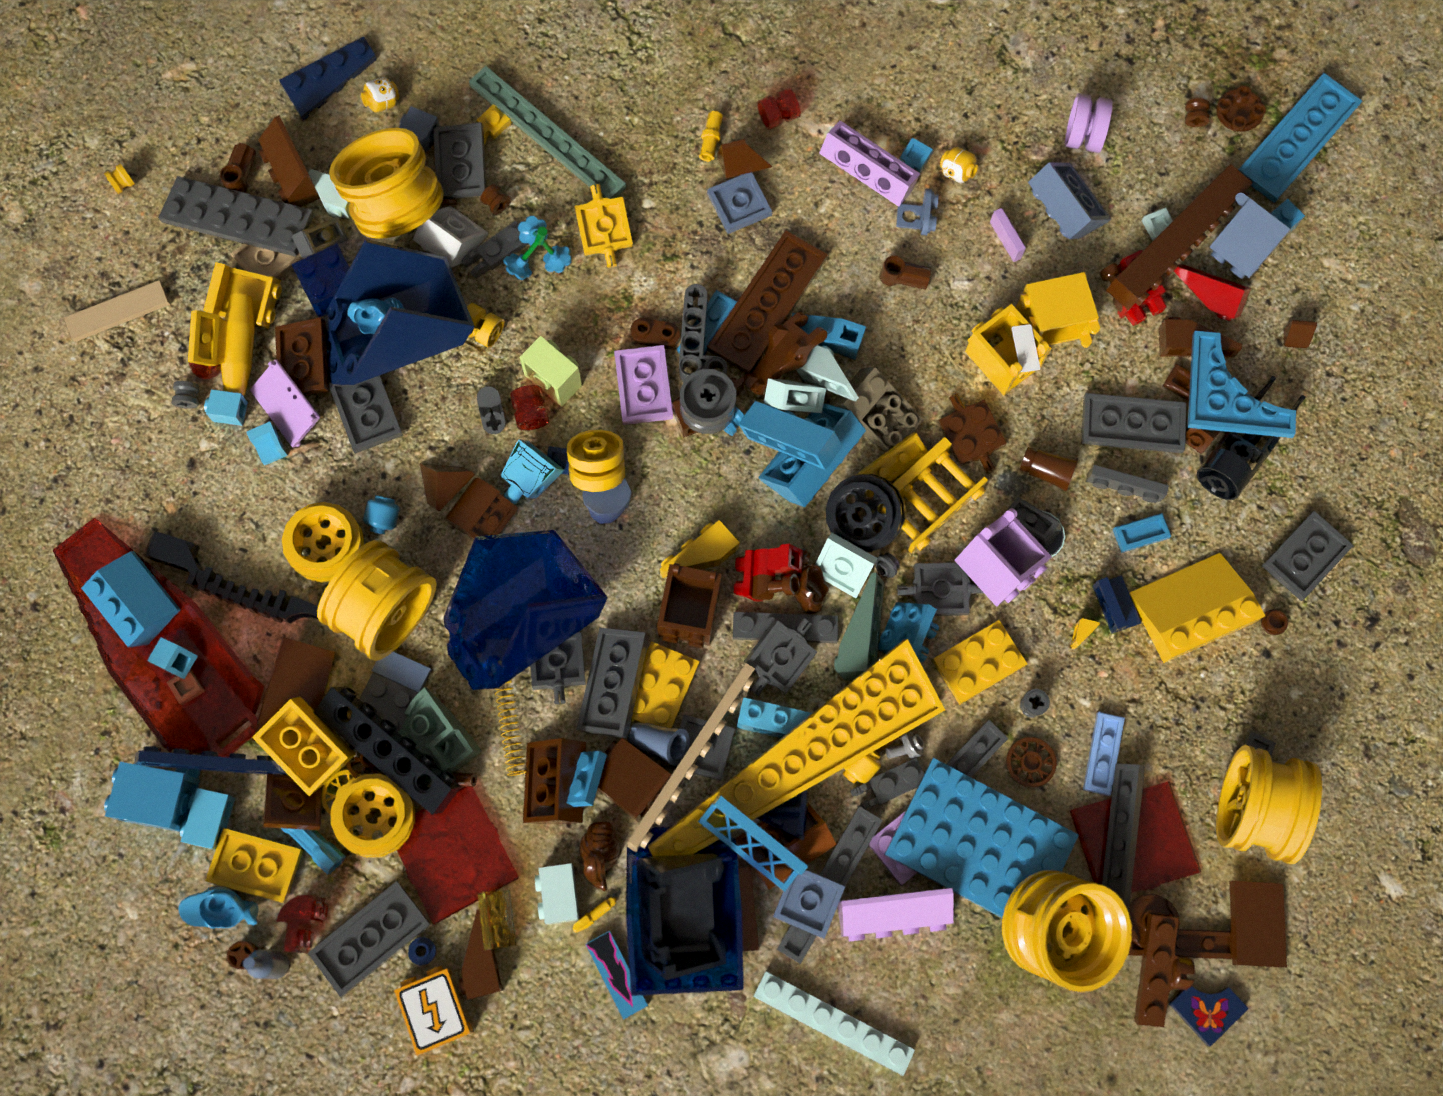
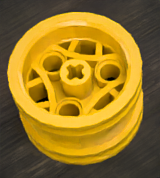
M380 539L366 543L343 563L326 587L317 609V617L322 624L329 626L335 633L347 634L355 640L356 648L360 652L366 653L367 657L374 661L381 660L390 655L414 631L427 612L437 585L436 579L426 574L418 566L410 568L399 560V553L395 549L388 547V544Z

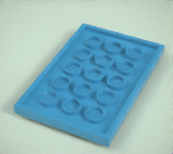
M932 758L884 855L947 889L952 888L954 893L1003 918L1005 905L1011 893L1020 882L1039 871L1056 870L1062 872L1079 835L945 763Z

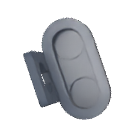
M925 188L923 206L908 204L898 206L896 226L899 228L920 230V235L925 236L930 231H935L937 217L932 216L930 211L937 209L939 194H934L931 188ZM906 211H912L916 216H920V219L906 222L902 218V214Z

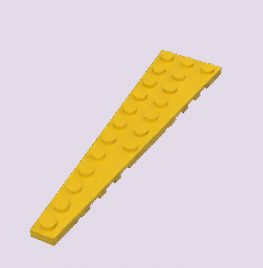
M908 639L901 641L648 845L652 856L690 855L719 840L718 837L698 822L718 795L725 798L750 820H754L945 711ZM716 808L706 821L714 828L726 827L725 814ZM729 818L730 826L737 825ZM727 830L719 831L724 836L727 835Z

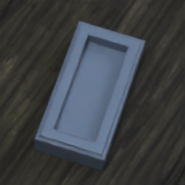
M392 652L387 657L376 661L371 671L409 689L420 692L432 670L398 653Z

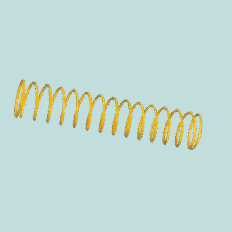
M501 678L493 681L497 685L513 682L512 678ZM503 679H511L505 682H495ZM513 687L505 688V689H496V690H499V691H497L496 693H498V692H500V691H503V690H511V689H513ZM510 694V695H506V696H498V697H500V698H498L497 700H499V699H501V698H504V697L514 696L515 694ZM510 701V702H506V703L497 702V703H499V704H501V705H504V704L515 703L516 701ZM517 708L498 709V710H503V711L500 712V713H502V712H505V711H508V710H515V709H517ZM498 713V716H499V717H504V718H502V719L499 720V723L505 724V725L501 726L500 729H501L502 727L506 726V725H509V724L519 723V721L511 722V723H502V722H500L501 720H503V719H505V718H508V717H515V716H518V715L500 716V715H499L500 713ZM520 728L512 729V730H504V729H501V730L506 731V732H504V733H507V732H510V731L520 730ZM521 735L502 737L507 738L505 740H508L510 738L520 737ZM518 742V743H503V744H507L508 746H511V745H515V744H521L522 742ZM505 746V747L503 748V750H504V751H511V752L506 753V754L504 755V757H506V755L509 754V753L516 752V751H522L523 749H518V750H505V748L508 747V746ZM519 756V757H506V758H512V759L507 760V761L505 762V764H507V765H513V766H510V767H508V768L506 769L508 772H511V773H508V774H507L508 776L520 775V774H524V773L527 772L526 770H520V771H509V770H508V769L511 768V767L525 764V763H520V764H508V763H507L508 761L513 760V759H516V758H522V757H524V756Z

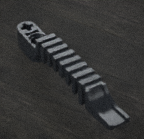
M153 531L143 556L152 561L189 572L186 583L193 589L200 590L205 595H212L216 599H223L229 604L234 605L235 603L239 608L245 610L247 608L252 613H260L263 617L269 619L271 617L279 623L285 621L292 624L302 618L318 619V607L294 596H288L284 590L280 589L278 596H274L272 591L266 590L265 594L262 595L258 589L253 588L250 592L247 591L245 586L240 585V587H237L234 582L224 580L223 576L215 573L211 567L206 566L205 571H203L197 558L200 549L198 545Z

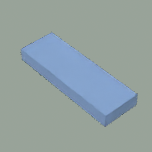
M1097 712L1083 790L1106 796L1111 795L1124 717Z

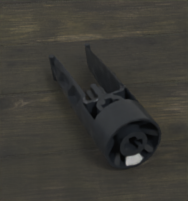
M1272 376L1267 384L1254 397L1256 400L1261 401L1276 380V377ZM1304 395L1299 397L1291 410H1296L1297 412L1305 399ZM1225 432L1197 470L1198 481L1211 494L1221 499L1235 500L1270 455L1281 437L1271 436L1260 450L1256 447V444L1263 435L1245 433L1243 437H1240L1236 432ZM1224 442L1229 447L1228 450L1220 449ZM1249 461L1253 464L1257 463L1253 470L1248 464Z

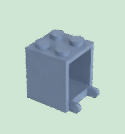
M1238 193L1235 200L1242 208L1209 248L1213 250L1210 254L1222 264L1225 261L1233 265L1230 270L1243 280L1245 276L1250 279L1290 233L1291 229L1244 193Z

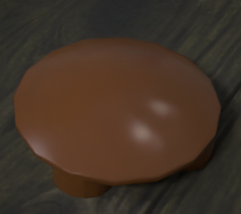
M1240 86L1238 89L1226 92L1219 98L1216 106V114L1221 124L1236 132H1247L1256 128L1262 122L1266 112V107L1260 97L1253 93L1248 86Z

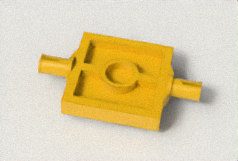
M596 184L597 194L595 185H592L590 189L593 200L587 204L575 206L584 255L605 254L607 267L611 268L610 258L613 267H615L617 262L614 252L619 249L633 247L623 197L603 198L601 185Z

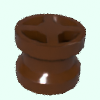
M1194 98L1187 101L1185 104V111L1187 112L1185 124L1190 127L1207 125L1210 121L1209 114L1207 113L1210 109V102L1204 98Z
M494 183L483 191L480 201L484 205H488L494 215H498L509 206L511 197L507 193H503L501 187Z
M238 941L227 952L228 963L235 969L247 970L243 966V960L248 958L254 951L259 950V948L252 942Z

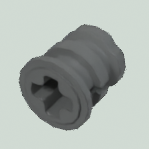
M1040 689L1028 691L1020 702L1022 713L1030 718L1042 715L1048 710L1050 705L1048 695ZM1032 699L1036 700V705L1038 706L1036 709L1032 708V703L1030 702Z

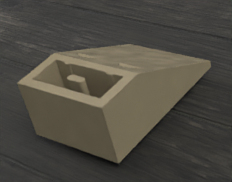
M875 367L861 368L850 381L851 386L859 397L857 401L838 395L830 404L850 410L865 428L866 432L863 435L885 452L912 434L924 420Z

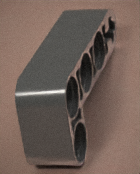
M700 284L688 286L684 296L679 357V374L683 382L692 374L684 371L688 366L695 367L696 371L719 368L727 376V363L723 358L704 355L707 290ZM694 297H698V308L693 307ZM696 319L700 321V324L693 326L688 322ZM689 343H696L699 345L696 349H689L686 347Z

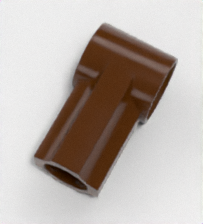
M244 143L234 145L228 164L220 171V178L225 188L243 193L247 191V178L257 154L254 148Z
M892 255L885 259L879 273V278L887 286L901 284L926 290L931 275V268L904 262L901 257ZM888 269H894L897 273H891Z

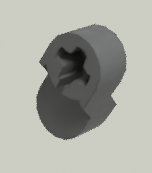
M491 386L482 387L477 393L482 426L487 433L498 434L505 427L504 412L499 392Z

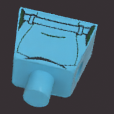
M519 439L501 473V477L511 484L503 496L513 504H516L522 495L527 498L536 499L563 473L564 469L532 443Z

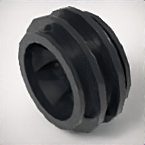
M858 474L841 481L830 493L826 504V523L830 532L866 552H873L891 544L900 534L905 521V503L899 490L888 479L875 474ZM867 490L874 492L872 499L866 497ZM851 494H853L856 498L853 504H850L848 502V498L851 496ZM881 504L885 505V514L879 511V506ZM862 508L865 509L867 513V516H864L863 520L858 515V512H860ZM877 522L882 525L880 532L874 530V524ZM862 528L864 534H858L857 532H855V529Z

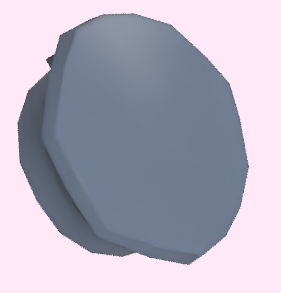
M625 478L621 484L613 489L601 492L583 490L584 505L588 508L591 517L600 524L611 523L618 519L625 508H628L632 496V491Z

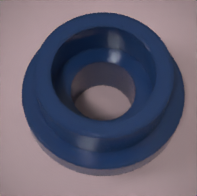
M426 937L416 938L408 948V956L416 965H427L433 961L436 955L434 942ZM420 946L426 948V954L422 957L417 954V949Z

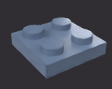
M752 172L707 189V195L727 234L772 216V210Z
M805 870L802 875H797L785 892L783 891L773 917L825 939L845 886Z

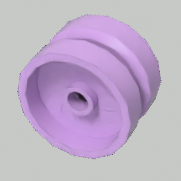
M1077 93L1069 116L1065 147L1078 149L1085 138L1086 151L1100 153L1110 125L1112 99L1099 97L1092 108L1091 96Z

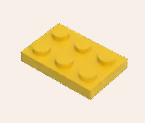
M1000 620L932 659V662L959 705L1027 665V662Z
M651 641L646 652L631 720L643 724L651 723L672 728L700 661Z
M223 828L205 881L286 904L303 850Z

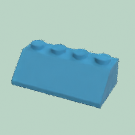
M823 403L822 413L811 412L807 417L817 425L833 428L838 433L837 437L842 444V448L826 470L778 452L758 478L787 501L806 507L866 432L865 428L850 410Z

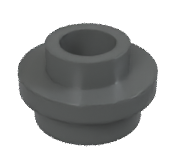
M890 553L880 554L876 557L878 558L876 561L877 571L882 576L893 578L900 568L898 560Z

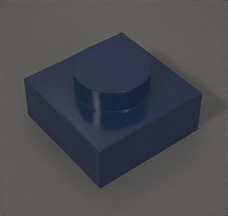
M549 446L547 456L564 469L562 474L569 475L567 449Z

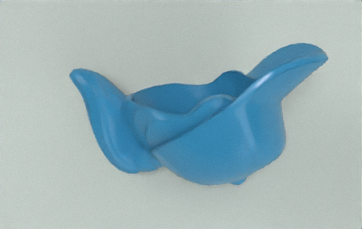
M214 886L208 887L204 892L184 898L179 904L178 911L185 923L191 926L213 929L231 928L243 919L246 920L248 925L257 924L256 918L259 907L254 901L242 900L237 893L229 888Z

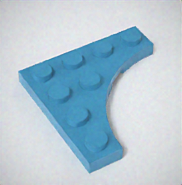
M1194 331L1192 336L1188 428L1293 438L1296 431V410L1281 408L1265 401L1260 402L1247 393L1248 390L1235 377L1231 376L1225 365L1226 361L1222 352L1220 333Z

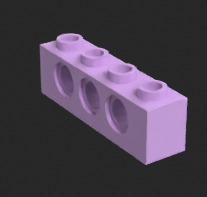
M839 121L828 132L819 153L897 206H900L911 194L920 176V173L842 121Z

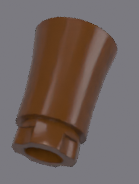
M1028 447L1019 470L1027 472L1030 476L1046 481L1067 492L1079 458L1062 456Z

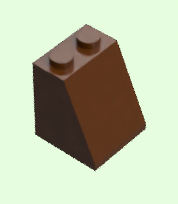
M621 738L619 742L614 740L605 751L607 756L597 790L639 823L672 775L624 738Z

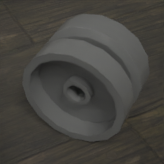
M701 369L693 372L684 380L680 389V414L684 423L692 430L702 434H714L724 430L732 422L736 411V389L732 380L724 373L715 369Z

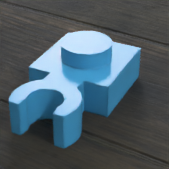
M912 138L900 156V161L921 173L933 154V149Z

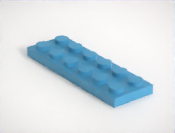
M1323 73L1239 168V171L1253 182L1251 184L1253 188L1275 203L1358 108L1362 100Z

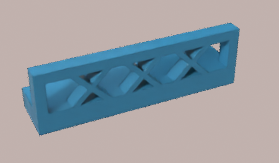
M720 795L716 797L698 820L700 824L784 892L797 875H802L808 867ZM716 808L725 814L726 827L714 828L706 821ZM729 818L737 825L730 826ZM742 828L746 831L748 844L735 845L731 841L730 829ZM727 830V837L719 831ZM751 836L759 843H751ZM764 846L767 848L769 861L756 862L753 859L752 847ZM748 847L749 855L740 848ZM772 853L780 860L773 861ZM785 863L793 870L783 883L775 877L773 864ZM770 865V872L763 866Z

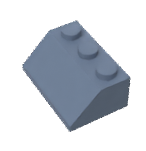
M1049 162L1028 181L1032 187V194L1043 202L1046 206V213L1056 220L1060 226V232L1066 238L1080 239L1111 220L1071 163Z

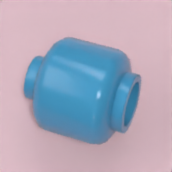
M375 495L374 499L367 501L363 522L371 526V532L385 535L386 530L395 529L400 507L395 504V499Z

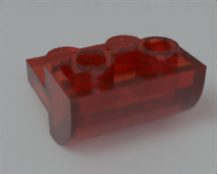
M300 895L290 899L283 905L278 913L276 922L287 923L284 952L308 953V949L312 948L314 931H311V925L322 926L323 920L327 919L328 903H325L326 898L315 895Z

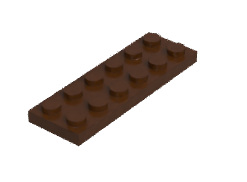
M785 230L708 344L707 351L723 358L726 362L744 373H751L768 348V332L774 325H782L826 261L828 254Z

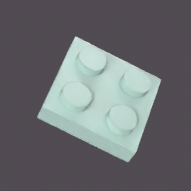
M831 533L815 564L821 568L824 581L857 598L878 558Z

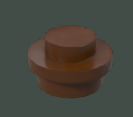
M1272 609L1264 613L1265 617L1261 619V626L1266 633L1276 636L1285 632L1288 627V620L1283 612Z

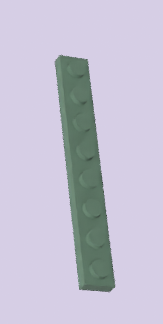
M484 66L469 81L471 88L491 105L494 104L516 126L587 186L595 185L596 193V184H600L603 198H617L626 189L624 181L487 66Z

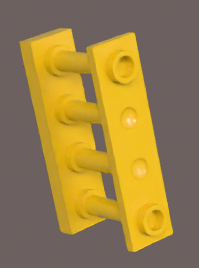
M946 437L939 441L893 483L899 490L902 498L906 497L932 523L921 534L905 518L902 529L913 540L908 549L911 554L917 548L922 551L931 542L929 538L972 498L976 501L986 492L984 487L988 479L985 476L976 484L949 457L948 451L952 443ZM935 463L942 464L968 490L959 500L931 474L932 470L930 468ZM918 479L920 481L924 480L950 507L941 517L912 490L914 488L912 484ZM881 504L879 511L883 514L886 513V508L884 504Z

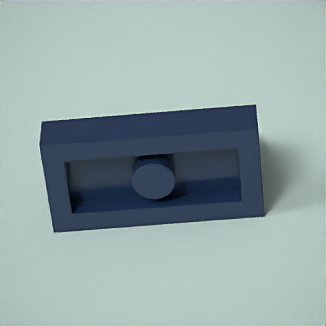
M1122 575L1110 580L1108 577L1100 579L1092 586L1111 634L1141 624Z

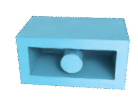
M197 788L195 794H192L189 799L188 809L190 812L188 819L183 822L180 829L181 842L216 850L223 828L227 829L235 798L226 794Z

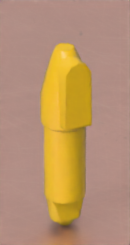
M610 897L604 900L589 913L583 915L573 925L574 932H580L594 924L597 919L612 909L616 904V898Z

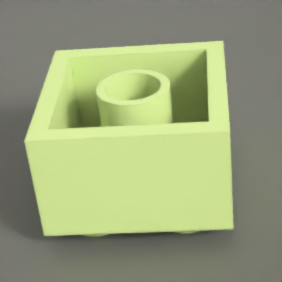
M540 336L519 357L523 372L531 382L562 407L582 386L581 374L578 368L579 364L571 356L565 357L559 352L560 348L552 340L546 341Z

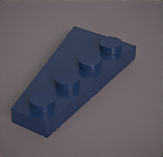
M362 37L281 78L279 81L304 122L310 117V112L316 107L319 109L323 106L329 96L334 92L338 93L344 88L343 85L351 78L355 79L377 59L365 37Z

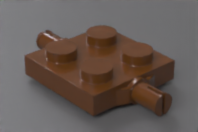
M958 393L950 396L949 400L955 411L939 419L938 423L944 436L952 443L950 448L959 466L972 461H981L986 474L990 473V470L991 472L994 471L996 468L989 456L994 451L1005 447L1007 443L985 399L973 405L964 406Z

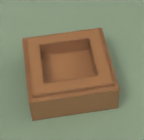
M190 669L185 679L176 676L167 682L177 701L182 706L205 692L193 669Z

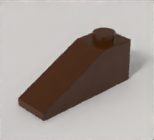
M1180 317L1167 318L1158 329L1160 357H1191L1194 331H1215L1192 320H1181ZM1220 334L1224 358H1234L1242 349V344Z
M484 908L476 910L461 971L463 978L459 979L461 994L466 995L467 1000L503 991L487 913Z

